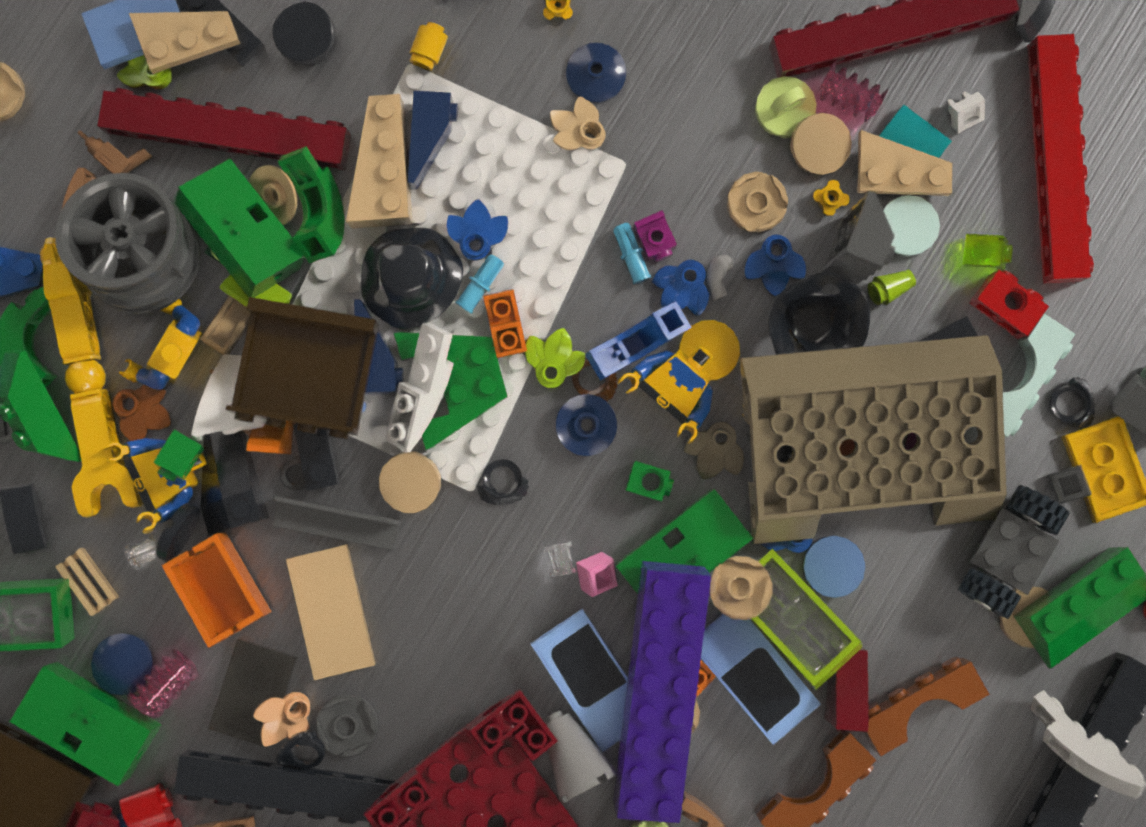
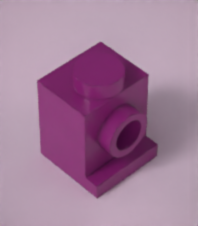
M663 210L634 222L633 230L641 248L644 250L647 261L655 258L656 262H659L673 255L672 250L676 248L677 243L665 219ZM659 232L662 235V240L659 242L653 241L651 234Z

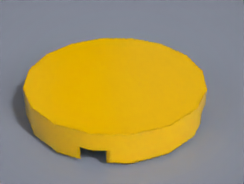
M702 320L691 325L692 328L686 331L681 338L679 350L690 357L698 346H702L713 356V359L703 369L712 377L710 381H715L728 375L737 365L740 356V344L735 332L725 323L716 320Z

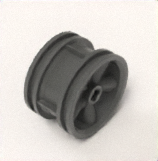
M114 173L89 181L68 199L57 220L55 231L56 247L65 267L105 304L118 311L144 314L161 310L181 298L190 288L198 273L201 261V248L194 228L177 209L166 192L156 183L143 176L130 173ZM139 213H150L141 221L137 217L132 216ZM167 234L165 243L158 256L144 248L147 236ZM100 242V247L104 252L95 259L96 250ZM131 258L138 272L127 277L114 278L118 261Z

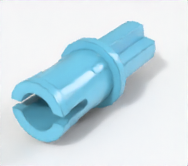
M623 223L616 226L613 232L622 252L620 258L625 260L633 284L635 285L650 279L651 275L642 256L644 250L639 248L631 225Z
M490 254L475 276L469 277L470 283L455 303L472 314L485 292L491 291L489 287L503 268V261Z

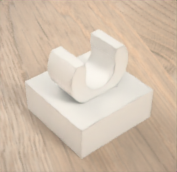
M964 91L961 93V101L957 103L952 99L948 100L951 126L958 134L985 120V98L979 92L970 95Z

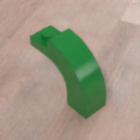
M307 146L283 155L277 162L284 173L291 179L302 204V225L292 239L310 264L335 254L343 239L345 217L341 195L328 166L321 169Z
M40 287L27 296L24 306L11 302L1 316L0 368L5 352L10 349L25 350L47 389L57 378V375L41 362L34 348L35 332L39 324L51 312L49 302L44 295V287Z

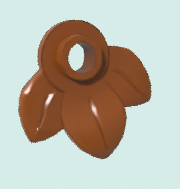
M142 385L136 390L123 389L115 395L112 403L113 410L120 417L121 432L130 441L145 438L147 429L161 430L171 425L169 412L160 404L165 397L166 390H156ZM128 399H132L134 402V406L130 410L125 407V402Z

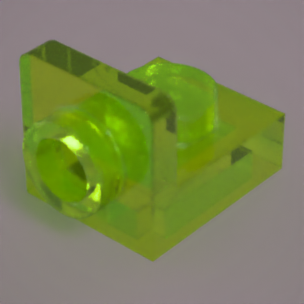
M966 234L963 265L990 267L1003 271L1006 268V263H1011L1013 247L1008 245L1009 242L1004 235Z

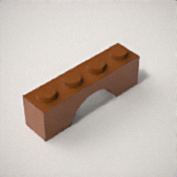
M953 657L945 661L941 665L943 668L933 674L927 672L915 679L916 684L909 688L901 687L888 694L889 699L879 705L877 702L869 704V729L864 734L873 750L879 756H882L907 742L909 718L913 711L926 701L934 699L947 700L963 710L990 695L971 661L965 658Z
M841 730L822 748L826 759V774L818 789L807 796L798 798L777 793L756 815L765 827H810L814 822L818 824L826 818L829 813L828 808L836 800L840 802L845 799L851 792L850 787L858 779L862 780L871 773L874 768L873 764L877 760L849 731Z

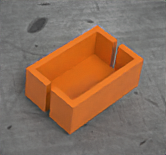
M226 532L214 534L192 547L193 550L185 551L161 565L208 648L219 644L272 612Z

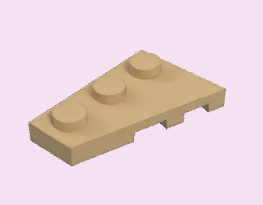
M228 11L129 13L147 64L153 74L240 44Z
M863 130L858 133L857 193L872 191L876 194L949 196L952 194L953 163Z

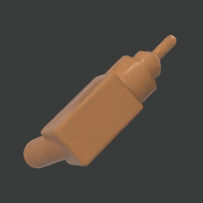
M78 131V134L85 140V146L88 147L87 151L112 174L130 173L133 169L153 157L142 148L127 158L108 141L105 143L100 138L88 137L82 131Z

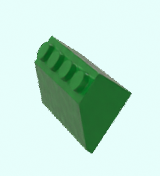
M1128 547L1108 548L1014 615V618L1046 666L1052 669L1146 600V573Z

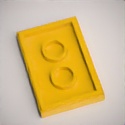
M1117 416L1061 436L1072 467L1082 465L1092 494L1083 498L1093 523H1098L1146 506V478L1124 419Z

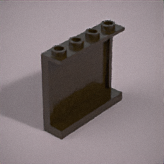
M249 297L247 310L251 314L232 405H226L225 410L235 414V420L253 423L255 417L266 419L265 425L285 428V424L289 423L298 425L297 430L306 433L316 434L317 429L330 431L329 436L348 439L349 434L357 436L379 329L376 319Z
M0 720V827H66L76 802H83L88 790L97 784L100 776L56 749Z

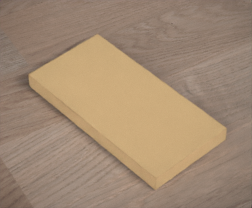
M348 544L286 559L314 680L375 666V657Z

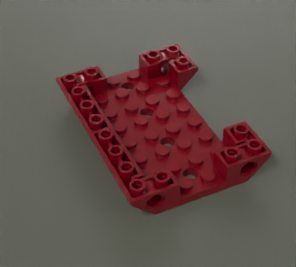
M521 690L512 693L485 709L391 784L364 813L373 827H488V820L493 815H501L503 817V827H578L530 762V760L534 761L558 740ZM456 764H463L467 769L466 777L459 782L451 780V768Z

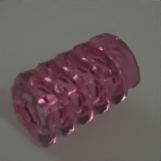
M833 62L819 88L821 90L820 100L824 101L829 95H832V106H835L842 100V111L845 112L849 107L854 106L853 116L856 117L864 111V122L867 123L877 113L888 92V88L882 94H879L880 84L878 83L868 89V78H864L857 84V73L854 72L849 78H846L847 68L845 67L835 73L836 63Z
M172 649L175 658L171 659L164 656L162 661L166 667L163 668L155 665L153 670L157 677L155 678L147 674L144 678L148 686L146 687L140 683L135 686L140 695L138 696L131 692L127 694V699L143 715L160 718L164 714V709H168L173 704V700H177L181 696V690H186L190 686V681H195L199 677L197 668L187 656Z

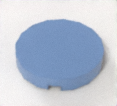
M831 535L821 537L811 544L804 556L802 569L805 580L813 590L823 596L837 598L846 596L858 588L864 578L865 562L863 554L856 544L847 538Z

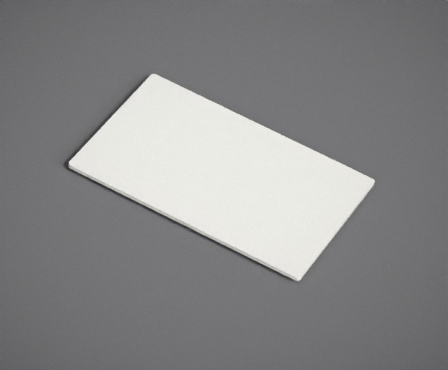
M409 64L406 66L393 93L401 95L405 106L408 162L413 91L449 92L452 95L453 103H458L457 122H452L450 135L417 190L410 188L413 224L352 229L347 224L346 219L353 177L342 200L345 217L342 242L334 255L312 263L293 305L354 315V299H360L364 302L361 295V272L363 259L369 246L379 236L391 230L417 227L429 228L443 235L454 248L463 264V278L458 293L451 305L439 317L428 323H432L453 335L492 338L484 297L476 305L472 314L455 303L470 283L469 277H474L487 257L492 254L502 260L504 266L490 285L491 291H486L484 295L514 289L525 343L529 336H535L545 342L623 175L626 164L623 160L597 148L586 149L580 147L575 150L560 148L553 142L554 137L559 133L555 129L416 65ZM479 199L486 206L491 218L507 216L508 230L503 241L491 246L490 252L485 258L473 261L466 258L461 252L460 244L450 238L447 231V219L449 215L463 218L471 203ZM428 241L422 246L416 245L434 254H440V250L434 241ZM473 241L470 244V249L474 251L481 248L479 241ZM379 275L380 288L376 292L374 299L381 305L389 306V300ZM369 310L373 319H376L379 324V330L395 356L398 367H403L404 382H408L413 359L401 360L394 333H420L421 326L411 329H398L390 326ZM525 352L497 358L508 398L438 443L432 449H425L421 436L420 440L411 450L431 459L436 464L442 479L468 491L476 489L533 366L528 363ZM396 394L365 395L366 410L361 415L358 435L349 434V436L392 456L404 452L385 441ZM444 394L432 419L449 414Z

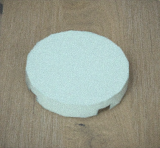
M906 195L897 197L884 207L883 211L895 235L891 246L895 247L894 253L904 257L920 255L932 247L939 234L940 222L938 213L931 203L922 197Z

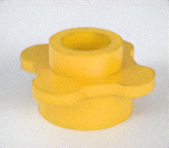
M545 0L546 8L543 10V15L546 19L552 20L554 17H562L568 20L572 17L571 0ZM559 2L561 6L556 7L555 3Z
M837 180L828 181L826 187L822 190L818 189L813 193L814 201L818 203L826 216H833L839 207L847 206L850 201L849 195L844 194L839 188L840 184ZM832 195L834 200H829V196Z

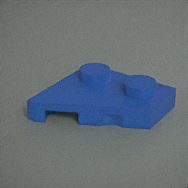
M0 247V297H10L17 295L21 291H32L43 287V264L39 254Z

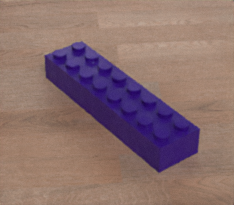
M642 561L618 755V775H616L613 806L617 819L680 823L711 584V575L704 566Z

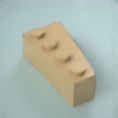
M400 94L369 96L346 222L352 229L413 224L411 190L408 184L409 162L404 102Z

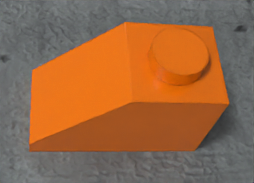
M286 423L285 428L264 424L261 428L252 429L246 451L291 455L293 424Z

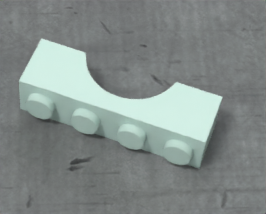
M1045 313L1030 334L1020 338L1018 341L1026 358V371L1022 381L1013 390L1003 392L1004 437L1013 436L1019 430L1023 423L1020 418L1026 409L1030 410L1039 399L1037 392L1043 384L1046 385L1050 382L1056 373L1054 366L1059 359H1064L1073 347V344L1070 342L1075 333Z

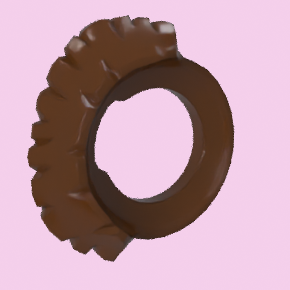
M586 358L582 369L577 374L572 375L574 388L581 395H595L606 402L609 401L616 393V382L618 379L615 375L617 373L608 376L605 383L601 384L599 388L591 391L586 390L579 382L581 371L591 366Z

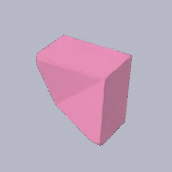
M600 552L576 562L580 588L589 596H597L618 586L614 559L607 554Z

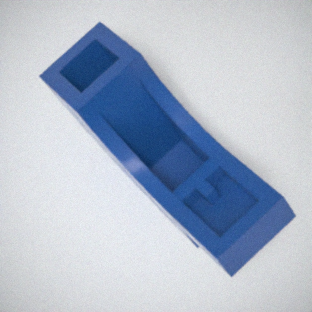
M677 301L652 313L618 336L589 350L585 356L601 381L653 353L692 327Z

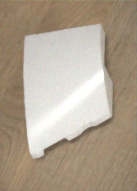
M224 354L216 365L197 409L191 433L194 441L203 440V435L222 431L224 435H229L241 430L261 428L266 423V419L255 417L253 423L235 420V414L225 410L226 405H232L242 356Z

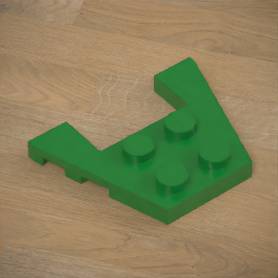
M394 333L402 361L414 358L420 333ZM452 336L447 360L454 364L444 392L449 414L434 418L429 423L422 435L426 450L432 449L438 443L508 398L491 337Z

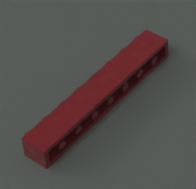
M897 0L892 3V6L881 8L880 5L871 6L865 9L863 13L853 16L851 13H844L836 16L834 21L823 23L821 20L813 21L805 25L803 29L793 31V28L780 30L773 36L769 49L777 78L783 76L794 77L1009 21L1019 11L1017 0Z
M115 88V92L103 90L97 127L109 135L279 160L283 155L307 146L319 167L328 166V168L345 171L351 141V134L347 127H344L343 123L327 120L325 124L314 123V119L305 116H296L295 119H288L278 112L266 111L265 115L254 113L252 109L239 106L235 107V110L224 109V106L218 103L206 102L205 106L194 104V101L181 97H176L175 101L164 100L163 96L155 93H145L144 97L134 95V92L122 88Z

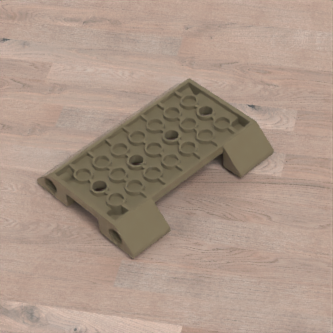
M988 335L740 358L744 421L750 424L753 482H748L751 534L754 538L752 539L753 544L815 538L821 514L932 503L933 524L935 526L994 520L1007 496L1002 369ZM970 427H976L978 431L977 439L972 443H966L964 439L966 430ZM908 433H914L916 436L915 446L908 450L904 449L902 445L904 436ZM846 439H852L855 444L853 452L850 455L843 456L840 453L841 443ZM783 445H789L792 448L791 458L785 462L778 461V449Z

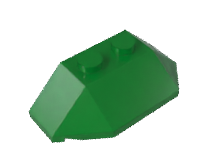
M13 349L5 352L0 368V417L9 423L13 431L11 435L15 444L25 451L61 460L82 461L80 450L25 350Z

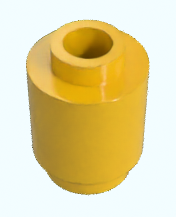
M427 22V25L419 26L409 52L411 55L409 61L413 65L428 71H432L434 65H438L448 36L443 33L444 28L433 22Z

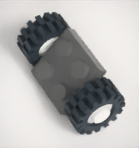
M1018 485L1006 505L1008 511L1003 508L1000 509L969 562L992 576L984 575L982 572L970 568L957 589L977 604L1006 619L1010 618L1021 596L1006 585H1003V583L1025 595L1029 594L1059 540L1049 534L1058 535L1070 514L1069 510L1059 505L1057 501L1051 500L1050 497L1023 485Z

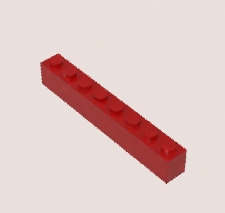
M1074 34L1039 35L1027 45L1043 284L1081 282L1091 278L1094 261L1093 257L1089 255V242L1091 241L1092 231L1090 225H1087V212L1090 202L1088 195H1085L1087 167L1083 164L1082 154L1085 149V137L1081 134L1080 125L1083 119V107L1079 104L1078 96L1081 88V77L1077 74L1076 66L1079 58V47L1075 44Z

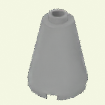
M562 710L545 718L547 727L558 740L548 749V754L559 799L562 804L618 775L615 767L570 713L564 715Z

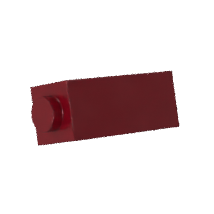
M861 648L827 680L824 719L835 729L868 732V651L864 648Z

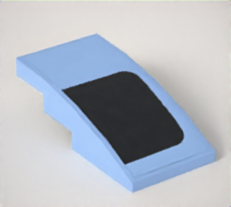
M581 609L531 642V646L601 751L604 752L621 739L628 676L584 610Z
M722 614L705 629L701 659L773 745L821 705L750 619L733 620Z

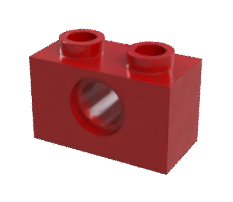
M997 270L989 274L969 304L1015 338L1026 337L1049 306L1042 301L1043 297L1038 292L1032 289H1025L1018 284L1017 277L1005 270ZM1006 295L1014 298V310L1006 306Z

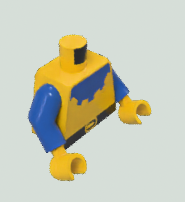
M180 299L159 310L172 315L174 320L159 341L146 364V369L131 359H126L125 362L129 366L124 372L119 371L121 376L133 383L139 382L156 390L163 389L168 381L173 384L176 382L203 333L198 331L200 327L199 319L182 306Z
M698 346L690 357L681 350H678L676 353L663 351L647 356L632 369V373H626L618 379V384L624 379L631 381L632 387L625 393H631L637 387L641 388L682 423L677 432V437L680 436L683 430L691 432L692 437L688 444H691L697 436V428L701 427L711 410L713 389L709 382L712 377L703 369L713 359V356L702 346Z
M143 438L125 442L124 446L117 442H111L104 448V450L115 448L118 451V457L107 459L110 463L119 461L123 455L129 457L123 461L147 512H143L138 516L136 523L147 519L152 524L143 530L144 534L151 533L157 522L162 524L173 518L174 513L182 505L190 501L193 496V488L198 485L194 470L207 464L203 453L199 456L185 481L176 478L172 482L158 474L159 467L153 463L167 440Z

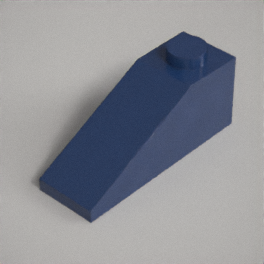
M413 91L408 184L411 189L417 190L450 135L452 122H457L458 103H453L452 95L449 92Z
M354 299V315L373 319L366 304L360 299ZM378 329L366 395L396 394L398 384L404 382L403 367H398L395 356Z

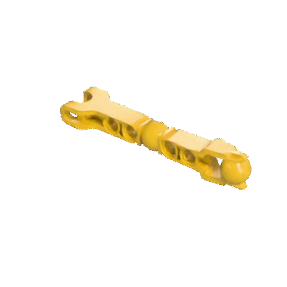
M55 237L46 238L40 250V260L43 264L44 295L51 309L63 365H69L65 371V382L74 393L69 396L82 460L81 471L75 476L71 486L76 509L84 518L96 515L101 509V491L108 484L117 488L123 504L131 508L141 507L143 502L127 470L123 457L115 463H110L107 459L118 457V451L115 448L104 450L111 442L119 443L108 389H102L106 382V373L102 365L97 362L101 360L91 306V290L65 267L58 254Z

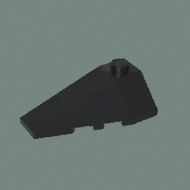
M242 430L229 435H224L222 431L204 435L203 454L207 464L202 467L200 507L208 536L269 519L251 452L246 451L247 438Z

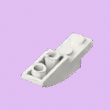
M422 323L408 382L398 384L385 441L404 452H411L431 422L445 392L454 364L447 360L453 334L432 323Z
M1044 690L1033 697L1031 711L1046 726L1043 741L1061 759L1087 778L1110 790L1135 799L1141 796L1146 786L1142 773L1137 767L1132 764L1129 765L1122 758L1118 747L1111 740L1105 739L1099 732L1088 739L1084 728L1078 722L1072 721L1064 713L1061 703L1055 697H1050Z

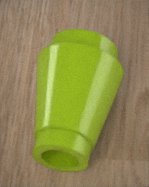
M910 270L877 276L873 278L872 282L868 283V294L874 304L888 305L914 287L916 279Z

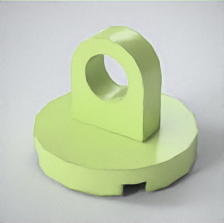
M783 76L772 79L763 86L756 100L755 114L758 123L765 132L788 139L791 138L792 132L800 121L816 114L817 103L813 91L805 82L795 77Z

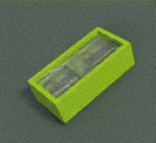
M771 549L758 562L764 566L773 584L772 598L768 607L757 617L751 618V620L817 690L863 647L862 642L788 564Z

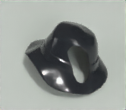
M422 227L391 230L379 236L366 251L362 263L361 295L369 310L390 326L398 329L419 327L422 323L431 322L439 317L451 305L462 282L463 264L449 241L435 230ZM428 241H434L440 250V254H434L416 245L422 246ZM379 275L389 300V306L381 305L374 299L376 292L380 288Z
M817 273L790 285L777 297L769 316V332L775 354L793 353L794 345L790 334L804 352L863 347L870 326V304L866 293L847 278L835 273ZM827 283L835 285L840 290L838 294L816 292H820Z

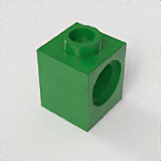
M173 430L153 462L159 467L157 473L172 482L176 478L185 481L204 448L196 441Z
M634 461L625 491L662 501L663 496L669 497L674 479L669 478L671 471ZM647 473H653L659 479V485L653 491L646 490L642 485V479Z

